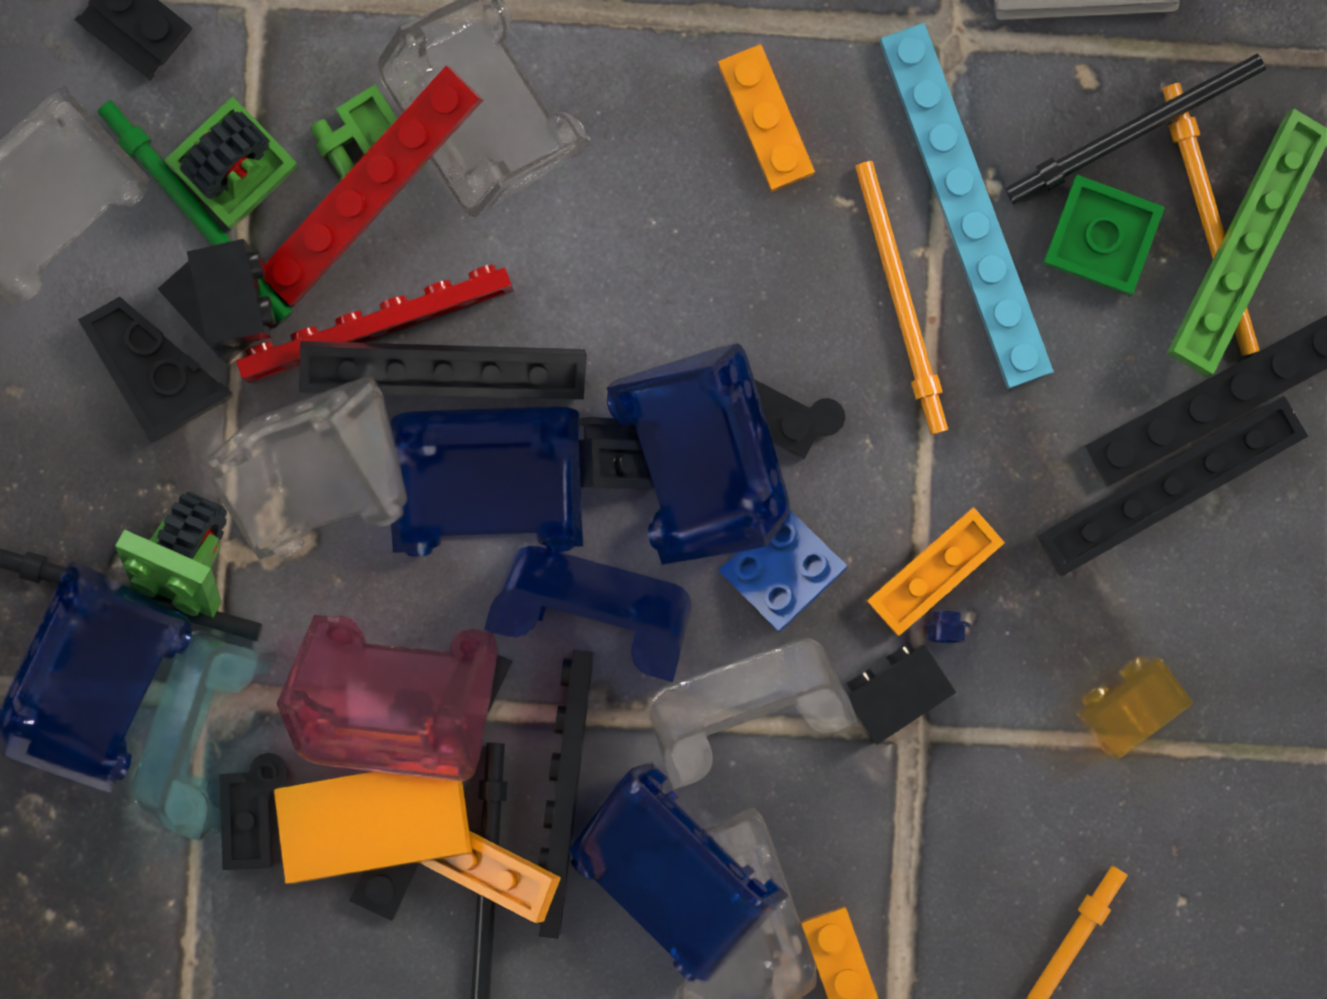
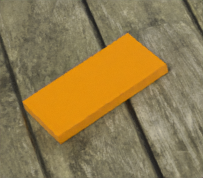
M456 757L274 790L285 884H295L472 853L459 758Z

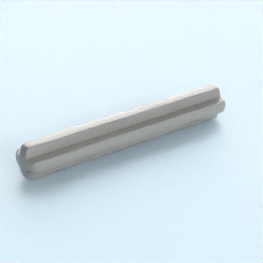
M994 0V11L998 20L1172 13L1178 10L1180 0Z

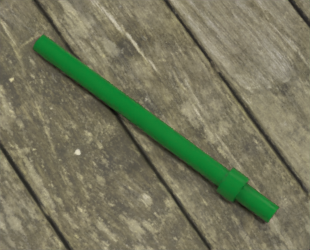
M112 100L104 103L97 113L120 138L118 144L130 158L136 157L212 246L232 241L150 146L152 140L139 125L134 127ZM263 278L258 279L262 297H270L275 320L279 324L283 323L293 314V311Z

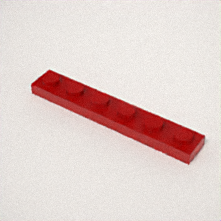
M445 66L263 265L265 271L263 279L289 305H296L484 100L451 67Z
M494 264L486 265L469 272V280L452 285L450 280H444L431 284L424 288L425 295L407 301L406 295L385 300L379 304L380 311L363 316L361 311H354L336 318V326L322 331H318L317 326L298 330L290 335L291 342L274 347L272 342L252 346L245 350L247 357L236 360L241 377L248 383L300 366V341L367 343L514 292L505 267L496 270Z

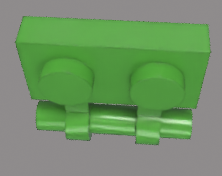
M376 84L336 108L345 123L341 128L333 132L326 119L319 120L310 127L312 134L318 141L316 149L323 159L330 160L341 177L338 183L355 166L344 149L346 145L356 140L363 153L366 154L397 120V117Z

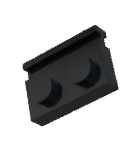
M90 0L88 2L89 6L81 16L78 15L74 19L80 26L150 81L155 76L154 73L160 65L165 64L192 30V27L159 0Z
M605 417L578 418L579 425L584 426V439L579 440L580 488L662 489L660 442H655V428H660V421Z

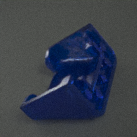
M735 343L717 347L619 378L606 387L608 391L607 406L611 416L617 418L624 426L635 424L661 508L656 512L653 522L648 526V537L651 546L658 552L661 565L763 548L770 543L789 518V497L750 363L745 350L740 344Z
M552 406L411 411L394 416L390 421L385 444L393 553L405 552L409 556L421 557L431 554L433 549L441 544L443 536L536 533L537 541L553 552H565L574 547H583L579 412L569 407Z
M526 546L513 554L490 606L484 628L485 631L507 637H520L528 634L535 627L537 621H543L547 607L636 631L631 653L635 666L649 676L673 682L692 611L690 596L684 588L674 583L540 546Z
M72 561L65 569L0 706V748L2 755L111 793L116 780H123L130 768L132 755L127 752L125 736L162 659L171 660L177 653L183 654L190 643L192 628H190L191 622L188 617L90 567Z
M652 762L631 768L619 781L571 846L570 852L574 857L571 860V864L586 879H594L675 959L673 965L683 977L692 982L696 979L704 982L709 981L788 897V894L772 878L765 885L756 878L750 879L749 877L755 870L749 865L741 867L675 802L679 797L673 791L663 793L662 785L667 781L668 777Z

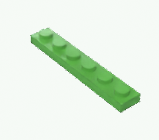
M1292 109L1285 114L1166 353L1205 377L1214 374L1327 146L1326 127L1296 109Z

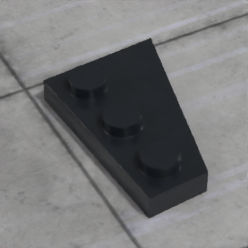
M121 297L78 319L151 443L233 397V393L223 384L218 383L188 354L183 353L160 330Z

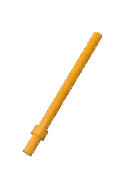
M1174 83L1162 88L1166 102L1183 93L1180 83ZM1188 111L1171 120L1172 123L1168 125L1173 144L1178 143L1212 259H1214L1225 237V232L1196 138L1200 136L1195 117H1190ZM1247 308L1235 330L1241 356L1260 351Z
M873 161L863 162L856 165L855 169L915 378L911 382L915 399L921 400L930 435L939 434L949 430L939 398V394L943 393L938 374L933 375L874 163Z
M1111 865L1093 895H1086L1077 909L1081 914L1026 999L1050 998L1097 924L1102 926L1111 912L1108 906L1126 880L1127 874Z

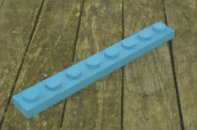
M925 22L882 37L879 41L1007 390L1052 374L1054 372Z

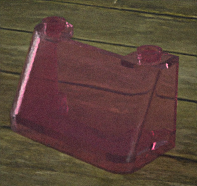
M314 615L276 703L294 749L305 760L324 766L453 781L471 779L480 760L498 655L494 633L483 632L477 629L460 631L451 640L450 652L367 644L364 634L352 619L345 616Z

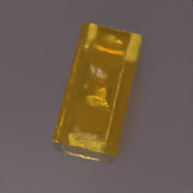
M1141 655L1135 658L1119 671L1123 676L1121 680L1109 689L1103 683L1081 699L1085 706L1076 714L1110 759L1119 760L1194 704L1160 657H1150L1146 660Z

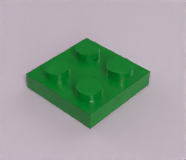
M1076 175L1072 181L1042 265L1130 297L1135 291L1165 207Z

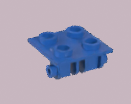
M785 506L718 571L780 633L812 601L819 597L834 580L841 576L848 566Z

